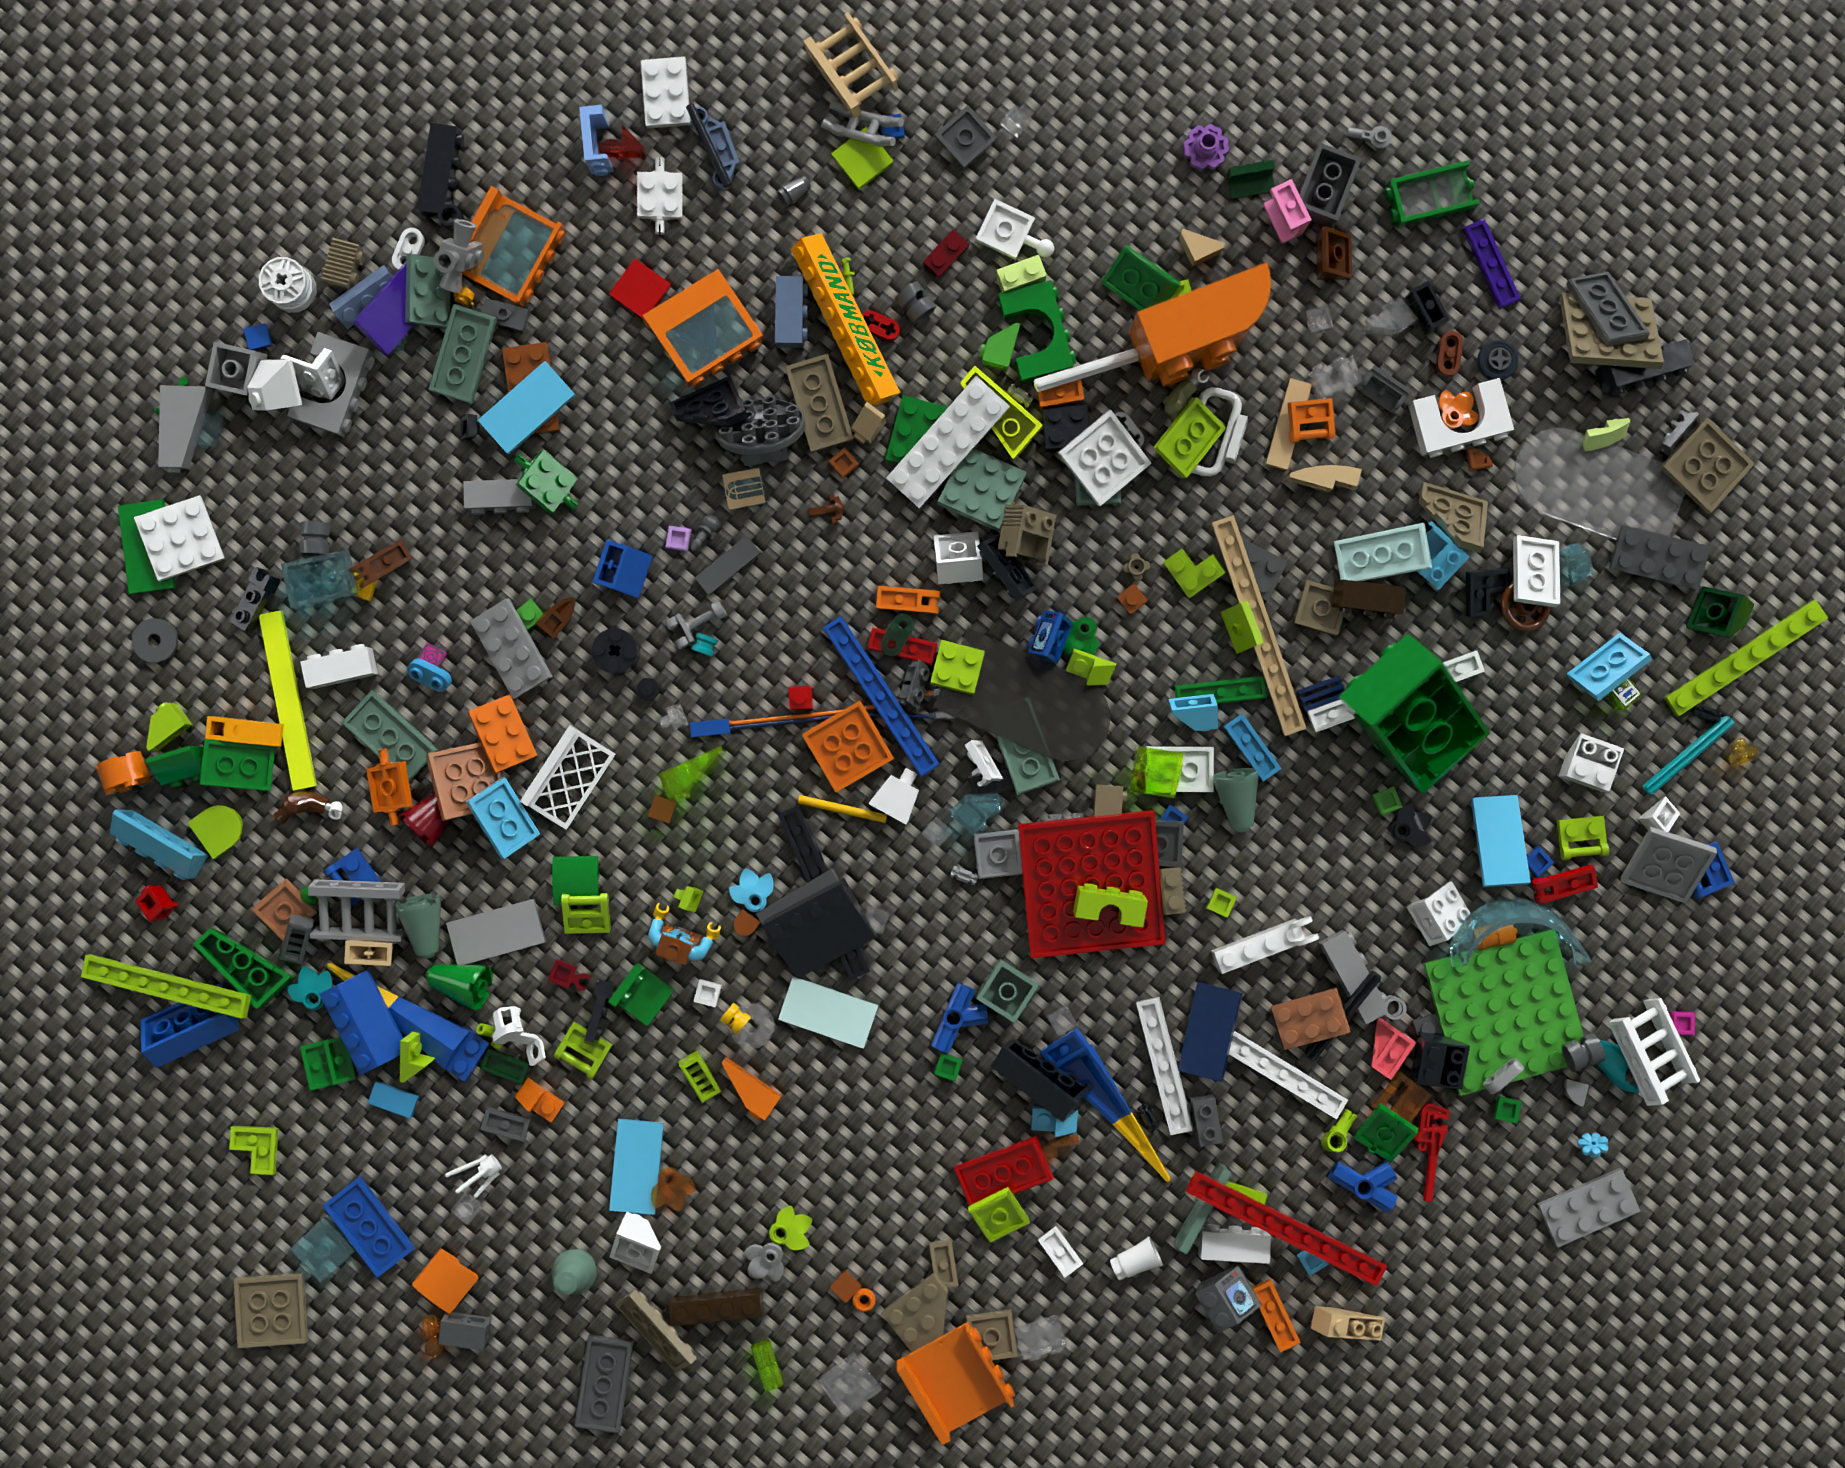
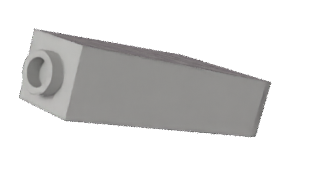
M160 385L158 467L165 468L167 473H181V469L189 470L212 397V389L202 386Z

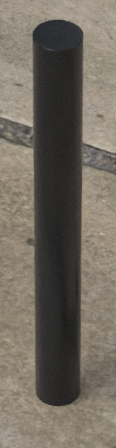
M694 103L686 106L688 114L723 187H730L732 182Z

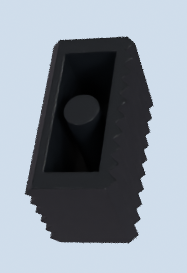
M1426 281L1411 289L1405 296L1407 303H1410L1409 307H1412L1411 311H1414L1413 315H1416L1415 318L1418 319L1417 322L1420 323L1425 335L1443 327L1450 320L1430 281Z

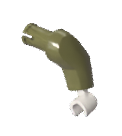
M1204 369L1193 370L1190 380L1188 378L1184 379L1170 392L1165 401L1164 410L1165 413L1170 415L1171 423L1175 421L1186 407L1187 399L1197 390L1195 384L1208 381L1209 375H1202L1200 377Z

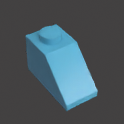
M1214 694L1169 699L1172 714L1193 730L1209 731L1211 729H1218V706Z

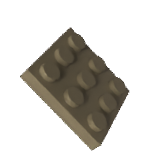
M1707 417L1696 426L1660 468L1708 514L1720 504L1755 463Z
M304 1273L236 1277L234 1279L238 1348L302 1344L309 1341Z

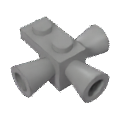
M455 219L454 239L448 238L441 241L440 249L434 256L436 268L444 273L439 286L445 290L461 292L462 272L477 266L483 259V243L477 241L469 243L477 227L474 223Z

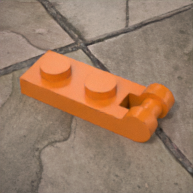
M878 586L876 609L939 614L937 600L940 598V591ZM922 597L929 598L928 606L921 605Z

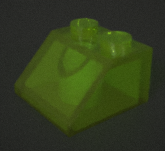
M1141 746L1136 747L1129 792L1175 798L1181 776L1184 753Z

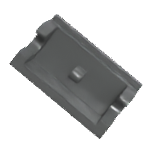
M1375 365L1368 371L1356 389L1392 415L1399 409L1412 391Z
M446 1312L441 1320L438 1344L484 1351L489 1337L491 1317L457 1312L449 1314Z

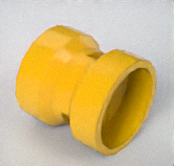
M733 1003L719 1021L724 1025L728 1024L731 1027V1031L737 1035L751 1016L747 1013H742L739 1007Z

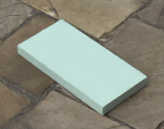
M1425 523L1334 541L1341 580L1364 582L1432 568Z
M793 976L778 1020L864 1049L878 1005Z

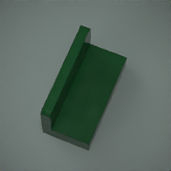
M1274 159L1229 167L1226 175L1231 199L1270 193V190L1275 187L1272 175L1275 170Z

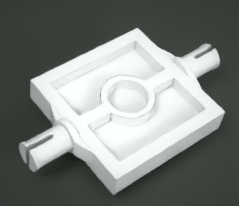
M659 157L655 158V171L637 172V218L655 221V234L659 235V226L661 235L665 234L664 221L671 219L682 220V173L664 171L665 159L660 157V166Z

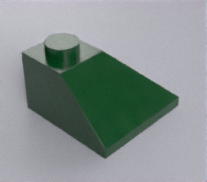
M1702 586L1686 628L1730 638L1747 624L1754 603L1742 594Z

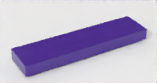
M1485 218L1464 227L1462 230L1498 309L1500 310L1520 301L1521 297Z

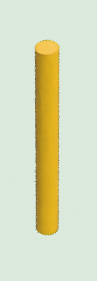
M799 795L798 804L882 823H886L887 814L803 795Z

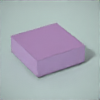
M669 526L665 548L688 552L692 530Z

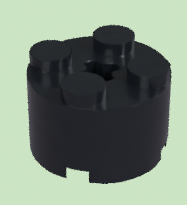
M611 628L601 632L591 647L592 656L597 666L610 674L621 675L629 673L639 662L640 645L633 635L619 628ZM614 647L621 648L619 656L612 655Z

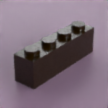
M762 1288L672 1297L668 1303L671 1326L762 1317L764 1312Z

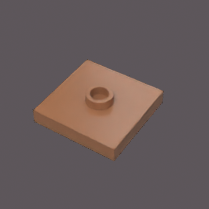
M287 878L251 909L283 942L291 914L311 918L318 912L314 905H308L302 901L300 891Z

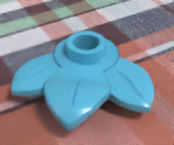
M745 868L740 876V885L729 888L730 895L736 903L744 904L749 911L759 912L765 908L766 898L773 892V878L770 873L759 878L753 871ZM753 897L759 898L760 902L758 905L752 904L751 900Z

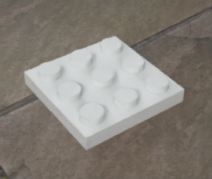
M1108 410L1058 452V455L1098 506L1105 503L1151 464L1112 410Z
M200 495L134 517L159 582L225 560L207 509Z

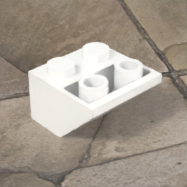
M1580 733L1565 756L1559 777L1600 792L1610 791L1624 748Z

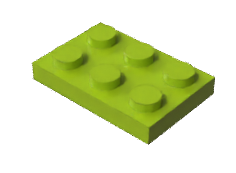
M1194 397L1153 448L1182 478H1187L1226 427L1198 397Z

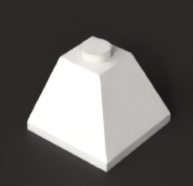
M261 360L247 387L252 410H273L302 405L292 360Z
M626 1212L616 1234L610 1258L652 1274L661 1246L648 1220L638 1214Z

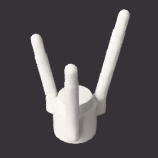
M485 1154L473 1162L446 1173L445 1177H450L480 1164L477 1167L479 1172L456 1189V1193H460L480 1177L487 1178L489 1176L474 1194V1198H478L493 1179L500 1175L498 1171L502 1167L498 1160L492 1154L488 1157Z

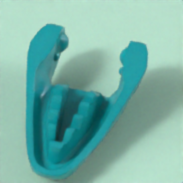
M1599 1040L1605 1053V1061L1597 1065L1619 1089L1638 1094L1640 1091L1638 1086L1635 1084L1631 1085L1625 1081V1074L1629 1066L1619 1045Z

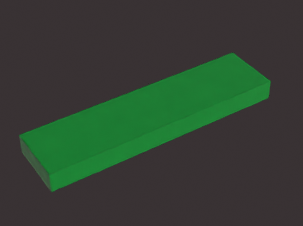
M1264 676L1174 686L1175 698L1214 694L1217 704L1267 698Z

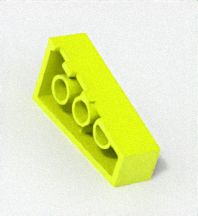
M974 366L960 384L965 389L977 376L1010 406L991 429L1012 459L1015 460L1040 432L1043 425L981 370Z

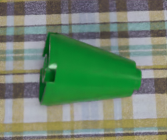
M435 964L432 968L428 969L426 980L430 987L467 1008L479 1010L484 1006L490 992H486L488 984L492 985L493 972L490 967L485 965Z

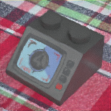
M1239 1265L1200 1282L1195 1292L1218 1333L1239 1324L1261 1306L1260 1300Z

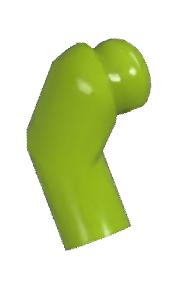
M480 1023L476 1028V1032L492 1038L495 1026ZM493 1040L491 1041V1046L501 1049L503 1047V1044H496Z

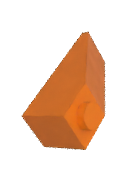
M725 1057L722 1065L745 1107L750 1110L748 1113L757 1120L761 1118L766 1120L782 1095Z

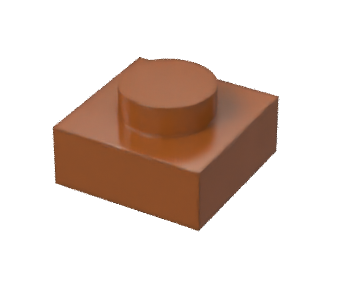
M1134 583L1116 597L1129 615L1148 601Z

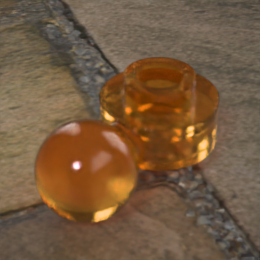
M435 1315L423 1317L424 1337L428 1339L424 1350L430 1357L439 1356L443 1350V1345L438 1344L439 1339H437V1334L440 1333L441 1322L440 1319H436Z

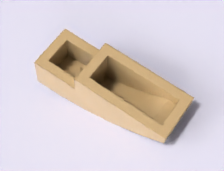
M1338 465L1315 466L1291 472L1287 476L1286 481L1325 492L1333 490L1334 485L1353 490L1358 485L1362 469Z

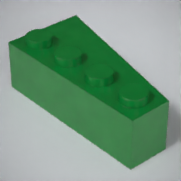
M209 928L193 943L240 993L251 995L250 1003L256 1009H263L295 978L294 975L217 929Z

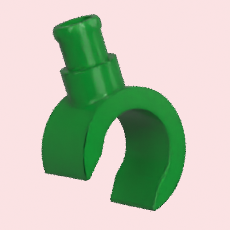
M307 886L301 889L300 897L304 903L308 905L319 904L318 898L308 896Z

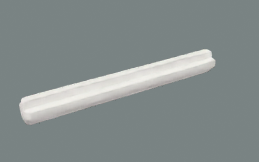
M1133 348L1034 380V386L1037 392L1051 389L1137 362L1139 354Z

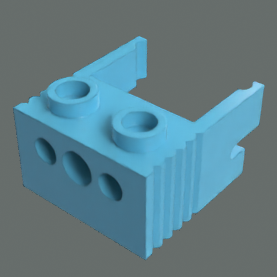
M1430 521L1428 525H1431L1432 528L1426 535L1432 568L1417 572L1423 575L1424 578H1427V581H1430L1439 590L1469 559L1470 553L1465 548L1458 547L1440 526Z

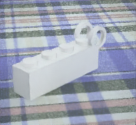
M1311 916L1287 921L1211 950L1218 972L1223 974L1294 946L1305 945L1319 939L1318 934L1305 937L1301 926L1313 921Z

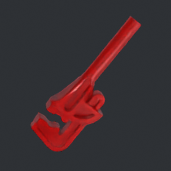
M1425 1103L1421 1106L1418 1133L1413 1138L1416 1141L1418 1150H1427L1428 1152L1423 1198L1427 1202H1433L1437 1158L1444 1137L1448 1132L1446 1124L1436 1125L1430 1122V1115L1433 1120L1438 1118L1449 1119V1110L1433 1103Z

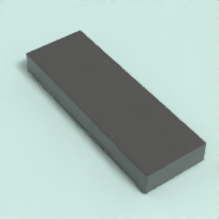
M746 535L698 574L695 579L710 596L759 556L761 552Z

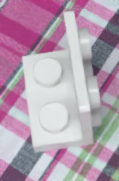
M324 348L312 364L286 355H282L280 358L281 360H292L299 390L313 393L317 397H325L332 400L346 381L332 350Z
M1453 882L1446 883L1429 897L1407 906L1429 946L1449 940L1474 920Z

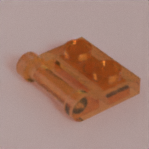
M1398 1070L1377 1101L1374 1100L1370 1106L1374 1109L1379 1103L1385 1106L1403 1082L1407 1086L1390 1110L1411 1123L1431 1094Z

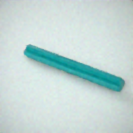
M1729 716L1721 718L1719 723L1714 724L1643 785L1645 792L1649 795L1654 794L1732 728L1734 721Z

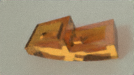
M1074 1132L1059 1136L1042 1145L1041 1148L1045 1158L1058 1157V1147L1079 1144L1078 1134Z

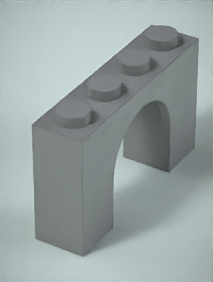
M317 332L310 353L317 357L324 348L332 350L338 365L341 366L345 373V389L339 398L330 403H317L301 397L302 405L290 407L287 416L295 421L344 437L345 433L350 431L352 414L358 409L360 392L366 387L368 370H371L374 365V354L369 349Z

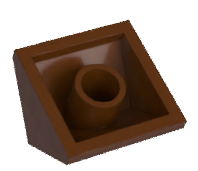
M1322 227L1316 235L1317 280L1352 279L1350 234L1329 227Z

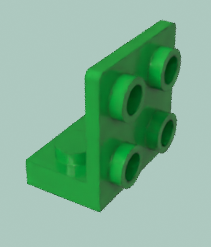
M637 963L608 1002L615 1007L621 1006L648 1026L674 992V988L643 965Z

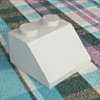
M978 532L934 535L938 584L983 580L982 557L977 547L980 544Z

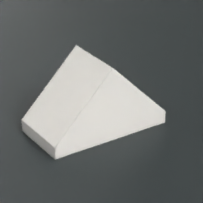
M1665 796L1638 819L1647 830L1651 826L1669 832L1680 813Z

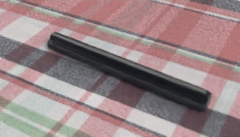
M1371 971L1343 1005L1347 1021L1381 981V976L1377 972ZM1334 1037L1313 1042L1306 1050L1305 1056L1309 1060L1315 1061Z

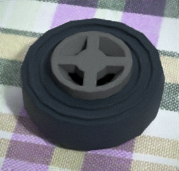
M1491 341L1483 346L1478 353V370L1489 380L1497 378L1505 380L1517 369L1518 353L1514 346L1507 341Z

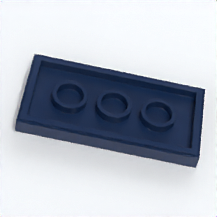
M1197 982L1178 1071L1223 1082L1242 992Z

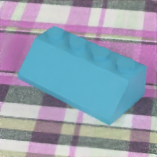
M114 810L112 814L110 834L116 837L115 840L124 846L131 845L136 848L135 852L137 854L153 858L157 866L164 869L170 868L174 871L173 874L182 880L196 878L209 856L207 853L133 810Z

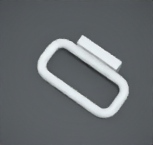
M1214 387L1204 390L1198 399L1206 405L1209 397L1216 396L1231 401L1233 408L1214 466L1206 468L1197 465L1191 472L1208 477L1218 474L1222 470L1225 460L1235 464L1248 423V416L1240 414L1242 403L1237 394Z

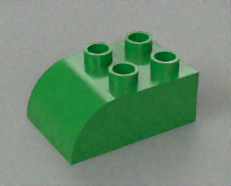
M1408 633L1398 643H1393L1386 647L1380 659L1364 674L1355 676L1348 683L1346 690L1339 696L1377 748L1422 794L1430 789L1490 734L1443 662Z

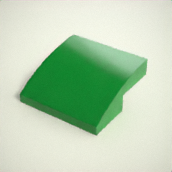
M598 856L552 858L554 905H562V894H570V896H600Z
M341 1037L300 1046L310 1091L356 1079L351 1056Z

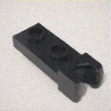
M259 567L253 569L248 579L250 583L229 621L251 633L271 593H275L281 582L280 578L269 575V571Z
M597 979L593 998L596 1001L584 1044L593 1046L595 1040H600L603 1028L599 1027L601 1018L606 1019L609 1006L605 1005V1003L612 997L614 983Z

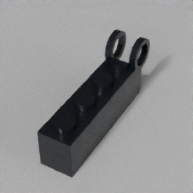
M430 123L417 211L422 217L439 219L447 230L454 232V221L446 222L447 217L450 214L456 213V219L465 220L464 215L454 205L452 200L453 192L457 190V178L455 176L456 170H459L461 165L459 150L463 148L464 135L457 126Z

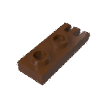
M400 539L353 566L349 571L354 573L359 569L361 573L356 575L354 579L358 581L363 577L366 581L359 584V587L362 589L413 558Z

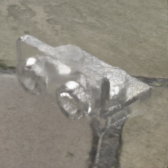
M1058 1314L1014 1328L1023 1360H1037L1042 1357L1041 1354L1048 1352L1056 1354L1063 1351V1348L1067 1346Z

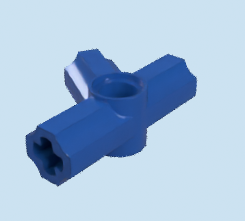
M957 982L931 1046L949 1053L960 1027L988 1024L986 1005H970L976 991L975 989ZM950 1012L959 1014L960 1019L957 1023L948 1022L947 1015Z
M1336 1161L1331 1167L1328 1178L1356 1194L1359 1198L1368 1201L1386 1213H1389L1395 1206L1398 1196L1383 1188L1397 1180L1394 1170L1387 1161L1363 1175L1339 1161ZM1361 1182H1367V1189L1363 1192H1358V1185Z

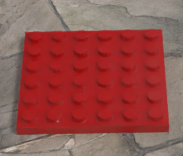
M1154 810L1018 824L1031 958L1166 944ZM1088 883L1097 885L1098 889L1106 890L1107 887H1115L1120 889V892L1129 893V890L1142 892V895H1145L1148 900L1143 927L1120 924L1118 920L1119 908L1115 905L1104 906L1100 910L1098 921L1075 917L1073 909L1077 887Z

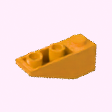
M207 716L205 739L281 747L284 724Z

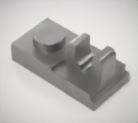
M1681 410L1679 417L1684 421H1671L1674 431L1672 433L1669 432L1663 440L1664 453L1667 456H1670L1701 422L1699 413L1690 412L1689 414Z

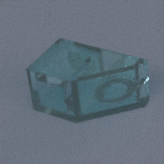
M998 793L966 794L950 811L952 817L968 832L973 834L976 830L980 831L985 826L986 820L991 815H995L1000 811L1003 800Z

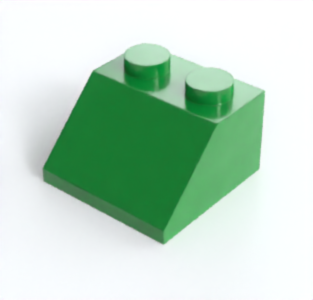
M186 746L147 758L146 762L161 785L170 786L171 789L184 785V781L192 779V782L200 781L203 747Z

